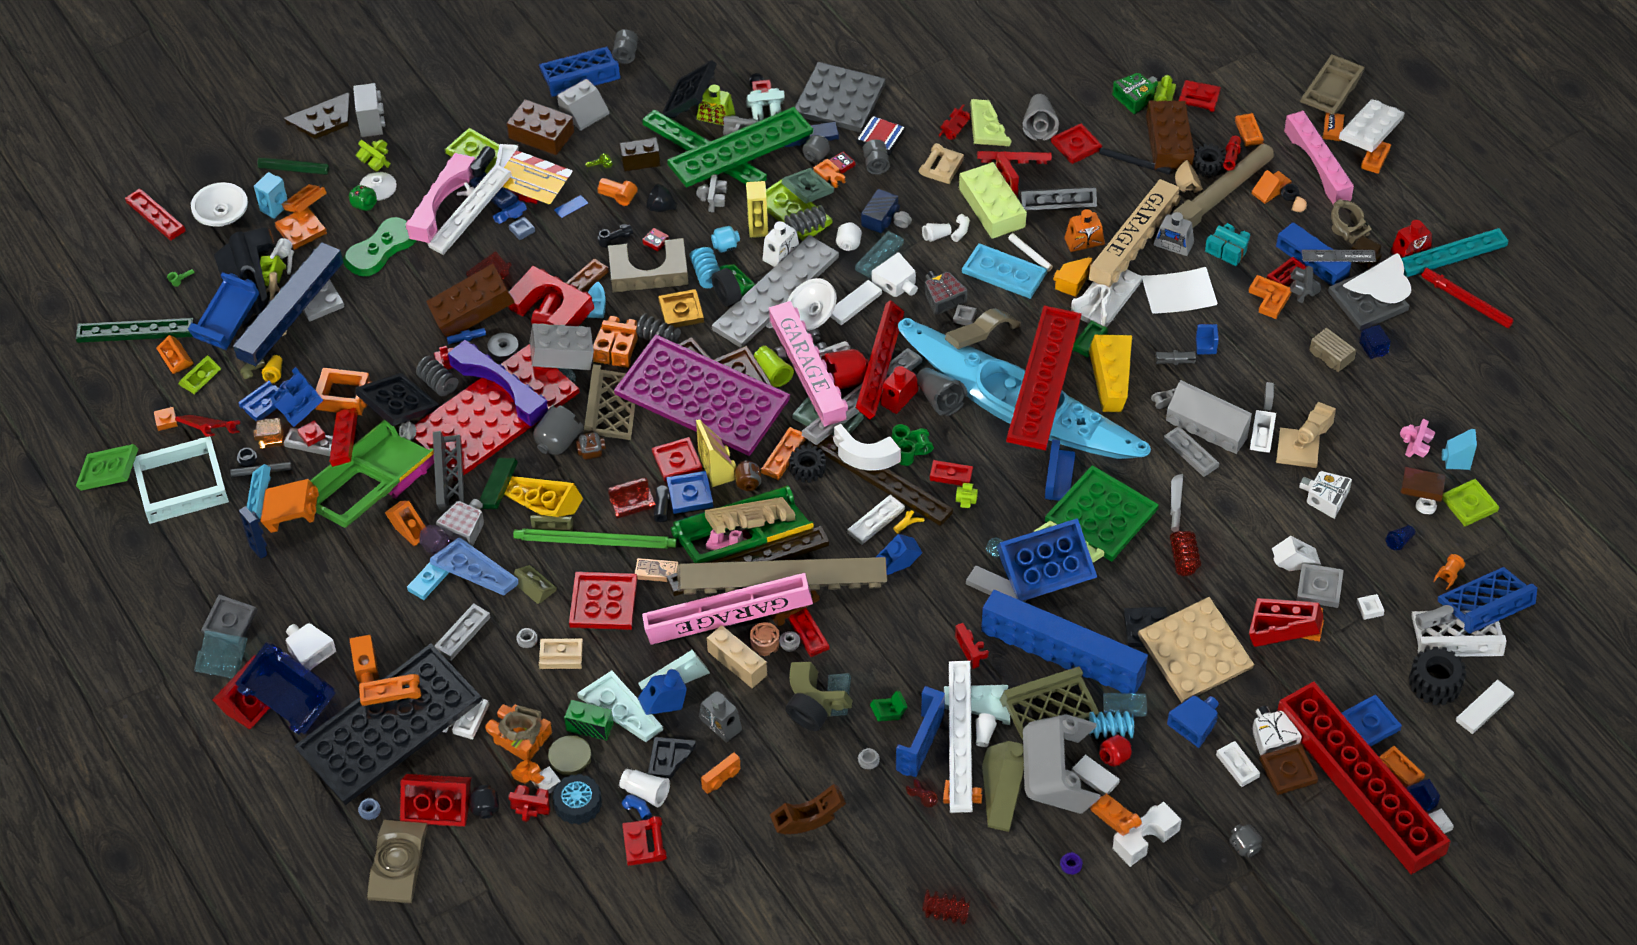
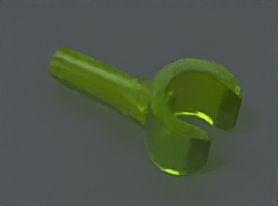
M604 153L599 159L585 164L586 167L602 164L605 168H608L613 163L610 156Z

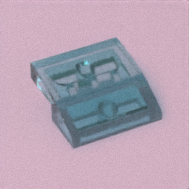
M205 630L201 651L198 650L194 671L233 678L239 671L248 638Z

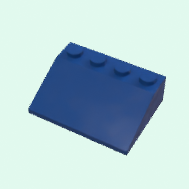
M1078 518L1000 542L996 546L1017 599L1020 601L1097 578Z

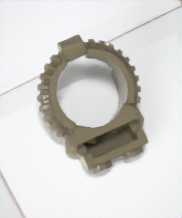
M1342 199L1334 203L1331 220L1333 224L1332 231L1335 234L1344 237L1345 241L1351 244L1356 243L1361 236L1368 237L1372 229L1369 225H1366L1364 213L1354 202L1352 203V201L1349 202V200ZM1341 207L1352 211L1350 217L1356 226L1348 227L1347 224L1341 221L1338 215Z
M517 705L515 711L506 714L504 719L501 720L498 725L499 731L503 734V737L507 736L509 740L530 739V744L533 745L536 741V736L540 732L541 711ZM519 727L528 729L518 733L511 731L512 729Z

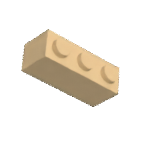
M722 625L707 637L708 652L751 688L755 687L767 676V662Z

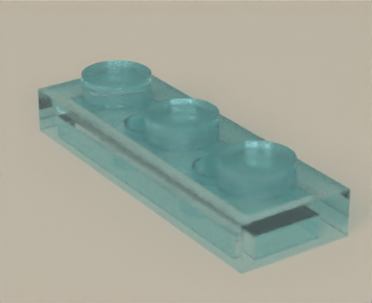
M888 231L855 265V270L871 279L872 270L891 258L904 244V239Z

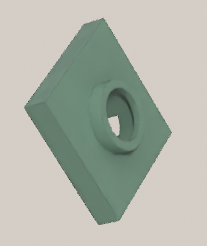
M811 168L782 179V184L805 204L832 194L834 191V187Z

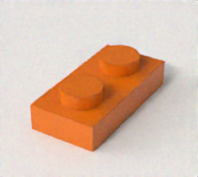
M1381 142L1373 152L1367 151L1361 169L1379 174L1390 151L1391 144Z
M732 753L702 776V789L709 794L711 791L720 788L729 777H734L741 769L740 757Z

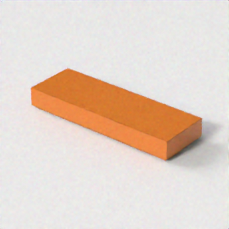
M791 427L788 428L761 468L762 474L777 480L781 478L790 465L789 458L792 451L795 452L797 447L800 450L806 441L801 431Z

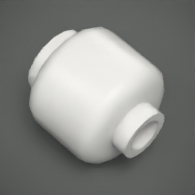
M851 222L842 224L837 232V245L846 251L857 249L861 241V229Z

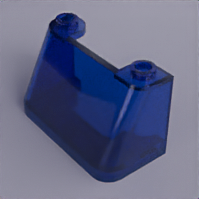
M270 641L263 645L235 683L238 686L237 690L246 697L249 694L255 696L287 719L291 724L289 728L298 735L301 732L304 735L307 733L338 692L334 687Z

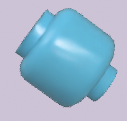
M725 226L715 229L713 235H711L714 249H718L719 252H726L736 249L740 237L737 230L734 231L731 226Z

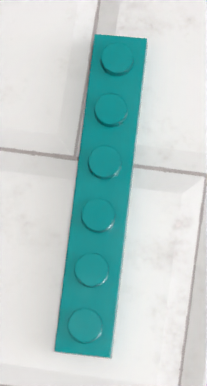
M1500 228L1403 257L1401 259L1404 265V276H1413L1424 272L1425 268L1432 270L1506 247L1509 241Z

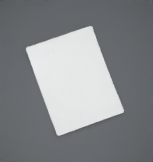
M1206 267L1172 274L1142 276L1152 313L1180 312L1217 305Z

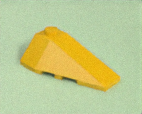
M514 476L511 477L504 493L506 497L540 515L553 517L575 514L583 500L574 483Z

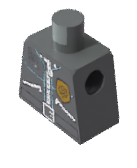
M716 691L701 703L699 719L726 743L742 731L737 708L723 694Z

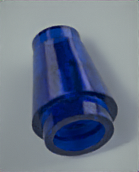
M1407 525L1390 531L1385 539L1387 546L1392 550L1402 549L1415 535V529L1411 525Z

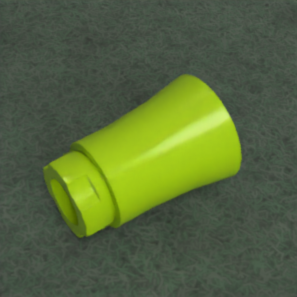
M762 346L754 353V358L773 387H781L790 381L794 373L793 367L784 362L772 349Z

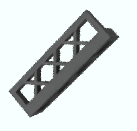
M441 431L433 432L436 503L441 513H444L453 506L449 505V499L454 494L459 497L460 502L465 503L462 446L460 434L444 437ZM456 441V447L452 452H449L446 449V443ZM453 458L457 461V465L453 470H450L447 467V463ZM454 476L458 479V483L452 489L448 486V481Z

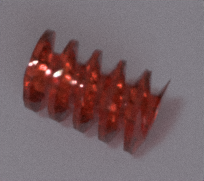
M1176 531L1170 535L1173 559L1178 575H1192L1201 566L1194 532Z
M927 889L924 897L923 912L925 911V916L928 919L932 913H934L935 920H938L942 914L944 922H947L951 916L952 923H956L960 918L961 924L965 925L969 915L971 898L966 903L965 896H962L957 901L956 894H953L951 899L948 900L947 893H944L942 898H939L938 891H935L931 897Z

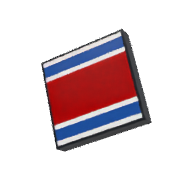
M872 116L857 138V144L864 146L870 140H882L886 144L887 155H890L905 133V127Z

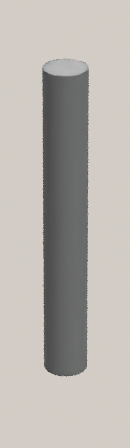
M291 462L267 465L271 467L270 472L292 470ZM261 466L230 469L231 477L252 475Z

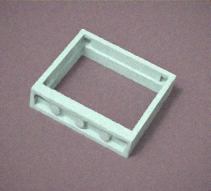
M210 436L135 457L133 465L149 524L229 502ZM209 453L218 486L150 504L142 471Z

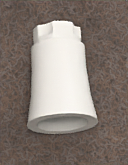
M626 769L622 774L619 785L620 788L625 789L628 793L648 801L655 807H660L667 798L670 780L638 770Z

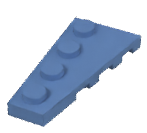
M460 537L430 558V564L501 595L507 594L518 585V578Z

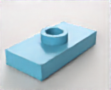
M429 562L407 586V589L410 593L425 600L449 572Z

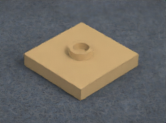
M1280 427L1276 463L1317 468L1320 435L1311 443L1304 444L1298 440L1299 430Z

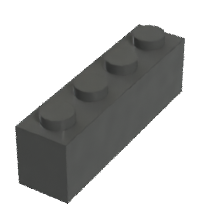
M1094 186L1019 190L1020 203L1025 210L1097 206V193Z

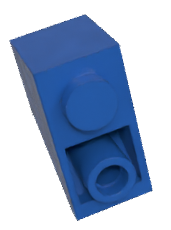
M897 534L876 557H886V572L889 575L910 567L923 552L914 538Z

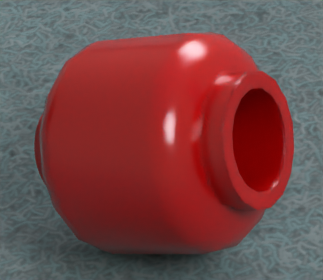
M1121 735L1112 736L1100 745V758L1109 766H1118L1131 757V744Z

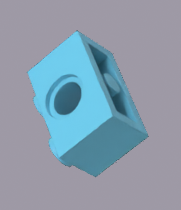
M268 172L254 185L260 211L275 219L284 210L282 203L287 200V194L282 178Z

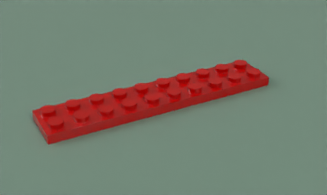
M1043 306L1006 442L1046 450L1082 313Z

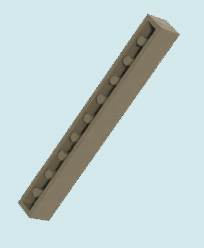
M886 557L679 564L677 566L678 592L684 591V595H694L696 591H704L705 594H716L717 590H725V593L802 573L806 574L810 591L820 590V587L828 586V590L841 589L840 586H848L849 589H860L861 585H869V588H881V585L887 582Z

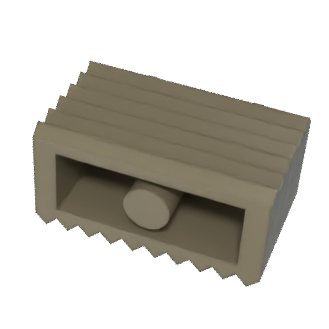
M1327 327L1311 340L1310 352L1315 357L1322 359L1328 367L1333 368L1337 372L1355 360L1356 349Z

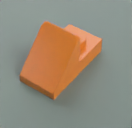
M1267 170L1251 194L1266 204L1279 195L1281 189L1286 184H1291L1292 181L1279 171L1272 174Z

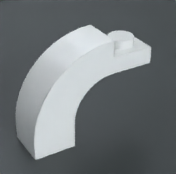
M842 424L834 427L833 440L838 447V456L845 463L862 470H882L901 462V449L890 436L877 443L864 444L853 439Z

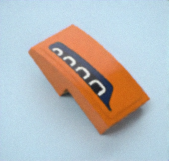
M1326 112L1323 139L1341 141L1339 135L1343 130V114L1332 115Z

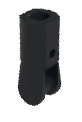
M485 146L471 164L474 177H481L495 157V150L492 147Z
M664 485L656 489L654 520L656 522H666L668 519L670 497L668 488Z

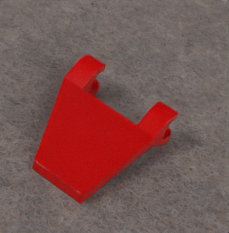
M195 415L175 417V421L200 429L206 437L215 436V433L211 432V428L226 427L232 434L240 432V430L236 429V425L240 424L239 420L228 422Z

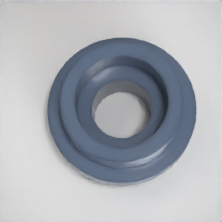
M368 798L361 802L358 811L363 819L372 820L380 814L381 808L376 800Z

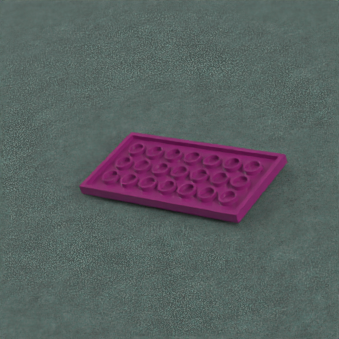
M656 334L614 389L615 395L697 432L696 420H701L721 438L724 445L748 456L752 454L790 400V394Z

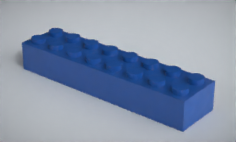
M995 589L983 606L981 631L990 637H996L1003 640L1006 644L1017 646L1027 653L1038 655L1044 660L1061 665L1067 670L1080 666L1083 677L1091 678L1104 686H1110L1119 690L1122 694H1128L1133 697L1145 678L1148 654Z

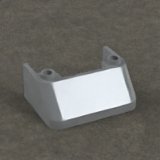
M1060 715L1032 721L1024 727L1025 792L1030 799L1080 814L1084 813L1100 799V794L1081 789V781L1077 774L1065 769L1064 739L1079 743L1097 727L1096 723L1070 715Z

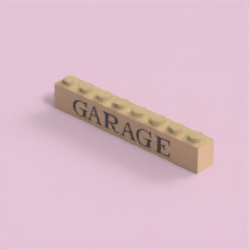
M1159 179L1092 263L1089 280L1106 285L1109 288L1114 282L1116 283L1119 280L1121 272L1127 270L1129 262L1136 258L1140 249L1144 248L1147 239L1152 238L1155 229L1161 226L1165 216L1171 213L1173 206L1178 205L1180 201V187Z

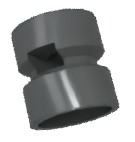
M626 29L616 33L612 56L617 62L626 64L635 59L638 43L636 33Z
M878 139L865 143L863 154L868 172L875 175L885 173L890 167L886 144Z

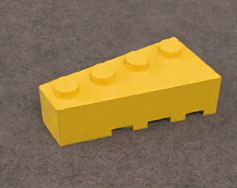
M1094 335L1089 347L1102 412H1121L1127 400L1132 335Z

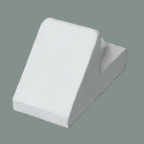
M1256 410L1250 450L1270 453L1276 413Z

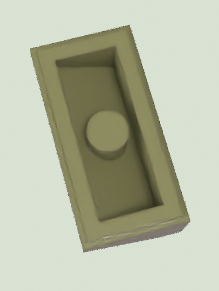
M530 516L532 529L573 531L574 519L572 517Z
M531 565L515 569L513 576L518 578L517 587L537 604L543 602L557 590L551 582Z

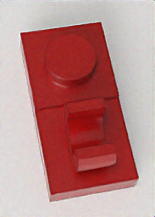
M964 623L955 626V638L967 660L970 661L972 669L979 667L980 659H986L989 654L988 650L979 651L984 648V642H977L974 645L972 642L974 637L971 630H967Z

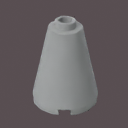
M1036 94L1031 98L1022 122L1024 133L1033 140H1048L1058 132L1059 119L1048 98L1043 94Z

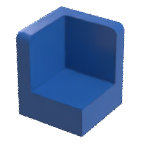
M1217 324L1197 325L1195 339L1197 354L1217 353Z

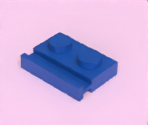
M267 381L239 401V407L243 408L258 423L277 409L270 398L279 388L275 385L273 386L270 381Z

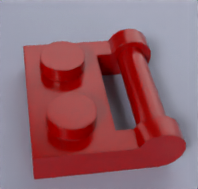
M1185 80L1179 101H1185L1186 105L1209 109L1210 112H1214L1221 87Z
M661 817L622 823L628 866L659 862L667 858L666 850L663 849ZM645 830H652L655 849L653 852L648 853Z

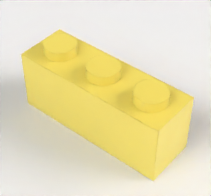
M765 181L746 182L749 237L768 235Z

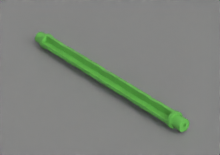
M522 528V530L514 529L513 534L514 538L525 541L668 549V547L676 548L677 539L665 536Z

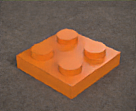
M308 207L300 213L297 211L275 222V226L281 235L292 243L293 250L327 234L326 228Z

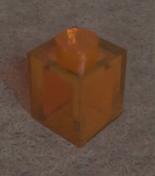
M280 418L256 421V429H253L254 440L259 442L260 448L284 445L283 427Z

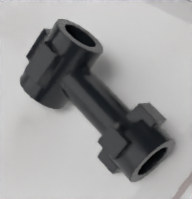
M629 223L620 225V229L613 232L603 229L597 237L598 243L601 247L607 248L611 245V240L621 236L627 238L633 234Z

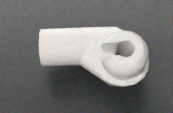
M960 214L957 217L956 222L960 226L951 235L952 240L958 242L968 230L970 220L964 214Z

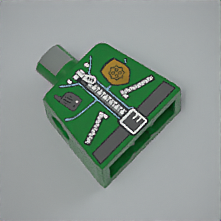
M1136 73L1113 82L1112 95L1135 115L1148 105L1149 101H1153L1158 81L1153 76L1146 79L1140 73Z

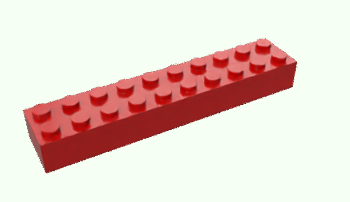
M1315 682L1279 700L1277 711H1283L1302 736L1300 743L1411 875L1447 854L1450 844L1449 838Z

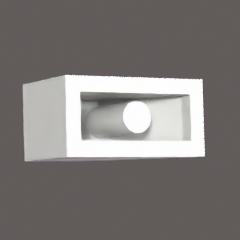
M1293 536L1288 537L1272 548L1276 565L1288 571L1301 570L1302 563L1321 565L1316 548Z

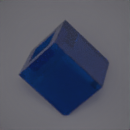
M1430 779L1406 787L1408 792L1425 811L1437 808L1440 795Z

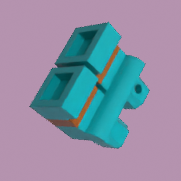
M1228 223L1223 227L1219 225L1215 233L1207 238L1205 252L1217 258L1222 256V260L1237 266L1247 252L1250 233L1242 231L1240 234L1234 233L1235 228L1233 225Z

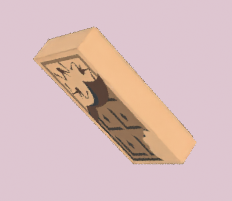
M638 558L635 574H637L638 580L667 582L668 575L677 573L678 562Z

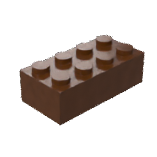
M1149 101L1146 120L1155 169L1160 167L1178 169L1186 160L1192 166L1194 148L1185 101Z
M494 264L489 265L426 301L446 338L460 334L461 331L467 330L515 303Z

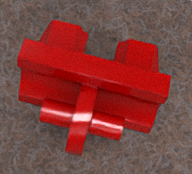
M518 785L515 792H510V807L516 810V814H522V821L528 822L530 816L537 817L538 814L549 815L548 790L538 789L536 796H530L528 787Z

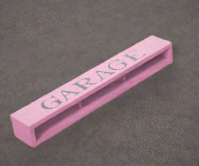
M791 301L769 307L770 322L823 426L846 420L847 402L845 399H841L840 389L834 385L832 374L827 372L825 360L820 359L819 349L817 346L814 347L811 334H807L805 322L800 320L797 307L794 308Z
M802 573L643 613L642 615L644 628L652 645L716 629L721 625L724 627L812 605L813 601L806 574Z

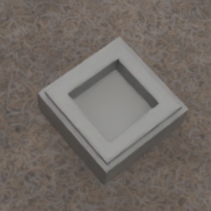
M958 304L953 317V323L961 325L972 324L977 308Z
M1266 382L1264 410H1271L1274 399V384Z

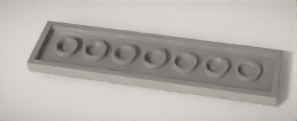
M809 235L741 298V301L736 302L712 324V330L738 347H744L770 322L769 307L787 302L791 293L800 284L817 278L837 260L839 252Z

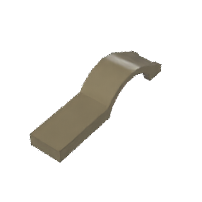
M997 308L989 309L978 317L975 323L947 332L945 340L955 348L960 349L987 339L989 333L1000 323L1009 322L1011 329L1020 327L1021 323L1005 311Z

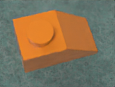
M400 501L385 512L394 528L413 546L430 535V532L410 501Z

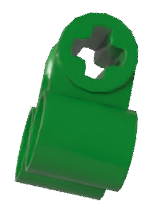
M903 424L893 427L892 439L901 449L900 465H911L914 461V456L926 455L933 451L934 446L929 441V431L927 429L920 428L910 431L909 427Z

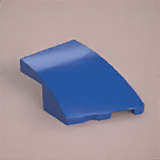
M296 367L292 370L294 375L291 379L284 381L270 398L293 427L323 401L318 392Z

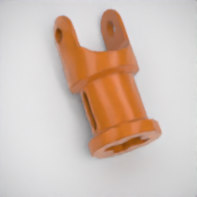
M1456 554L1448 556L1447 564L1440 568L1434 578V582L1438 577L1448 582L1449 585L1446 590L1453 585L1457 579L1458 571L1463 569L1466 564L1464 559Z

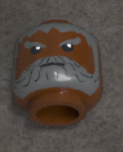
M597 432L582 434L579 436V440H576L578 456H582L585 460L601 457L602 450L606 449L604 437L600 438Z
M743 461L736 466L734 474L736 485L739 489L753 491L760 486V468L756 463Z

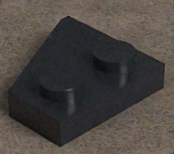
M654 737L648 774L670 780L694 751L696 741Z

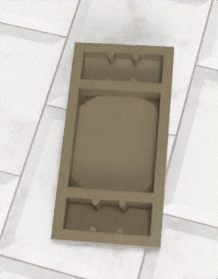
M1331 54L1300 102L1332 115L1336 114L1342 108L1349 93L1356 87L1365 67Z
M383 821L377 839L374 863L370 871L368 900L412 903L428 827L427 823Z

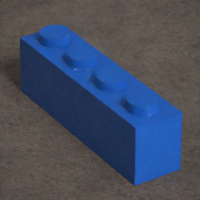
M1294 222L1278 234L1277 248L1290 257L1296 258L1306 267H1313V273L1331 286L1342 282L1349 276L1351 262L1303 261L1302 250L1333 249Z

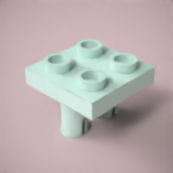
M779 88L769 89L766 93H761L759 90L750 92V95H747L746 107H752L753 119H756L757 122L758 116L759 121L764 119L762 106L770 105L771 116L780 113V104L783 103L785 98L784 90L779 91Z

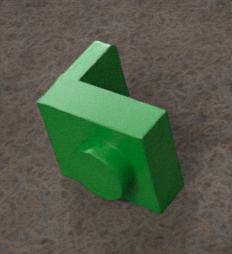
M896 691L890 699H873L870 704L877 721L900 720L907 709L906 701L900 691Z

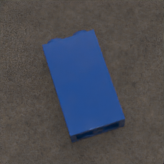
M222 272L220 275L223 279L222 284L198 324L191 323L188 330L194 338L227 350L260 293L256 288V284L251 280H242L235 274Z
M924 687L921 716L925 718L911 747L898 745L896 748V770L901 774L917 777L944 718V692Z

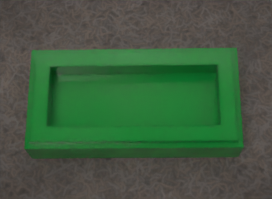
M1090 321L1075 340L1073 351L1089 357V347L1094 335H1106L1108 328Z

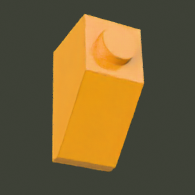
M1088 257L1063 264L1060 271L1057 270L1053 280L1056 281L1055 290L1076 297L1089 276L1092 258Z

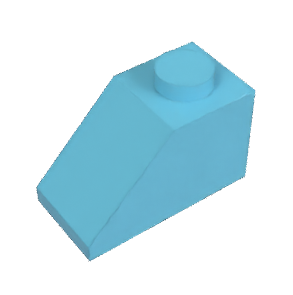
M1470 429L1447 441L1446 448L1442 449V461H1445L1446 469L1470 470L1477 447L1475 429Z

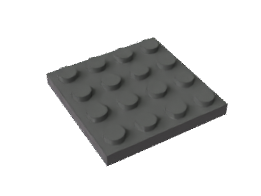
M818 62L795 108L805 119L821 123L835 122L837 127L862 132L886 84V78Z

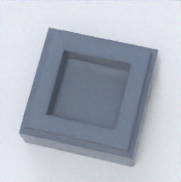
M522 217L510 224L509 230L519 240H522L534 233L535 227L525 217Z

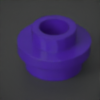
M1067 853L1061 858L1060 867L1067 874H1077L1082 869V860L1076 853ZM1073 863L1075 866H1069L1067 864Z

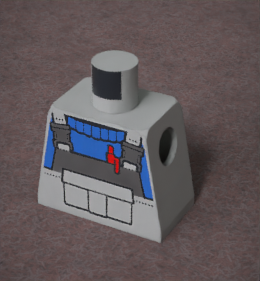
M1179 212L1166 215L1156 236L1154 246L1188 256L1194 244L1192 222L1183 219V215Z

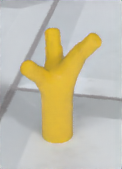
M907 511L903 520L893 529L899 534L910 524L924 522V518H911L914 511Z

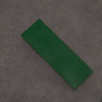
M498 458L479 500L483 505L481 509H498L518 464L516 458Z

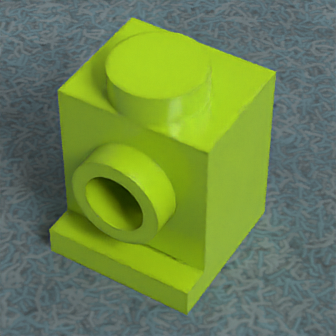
M278 255L273 259L270 256H261L260 265L264 284L269 286L271 272L277 273V283L280 282L283 269H286L287 266Z

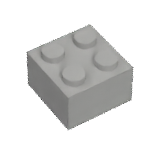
M375 83L353 86L356 115L361 137L382 135L385 119L384 116H381V114H384L383 103H379V101H382L380 90H376Z

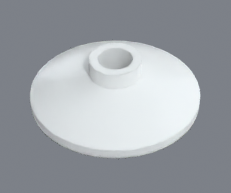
M384 172L371 173L360 182V185L374 189L377 201L390 197L396 190L394 177Z

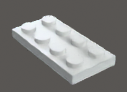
M1371 99L1340 132L1339 139L1373 152L1403 119L1405 112Z

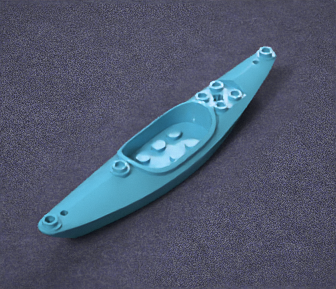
M905 318L899 322L898 328L901 334L940 373L961 381L967 388L968 398L991 414L1011 424L1026 370L992 357L971 346L957 349L945 340L946 335L919 324L910 318ZM1061 392L1049 437L1050 441L1052 439L1060 440L1062 445L1117 459L1149 455L1151 448L1147 442L1068 396L1065 392Z

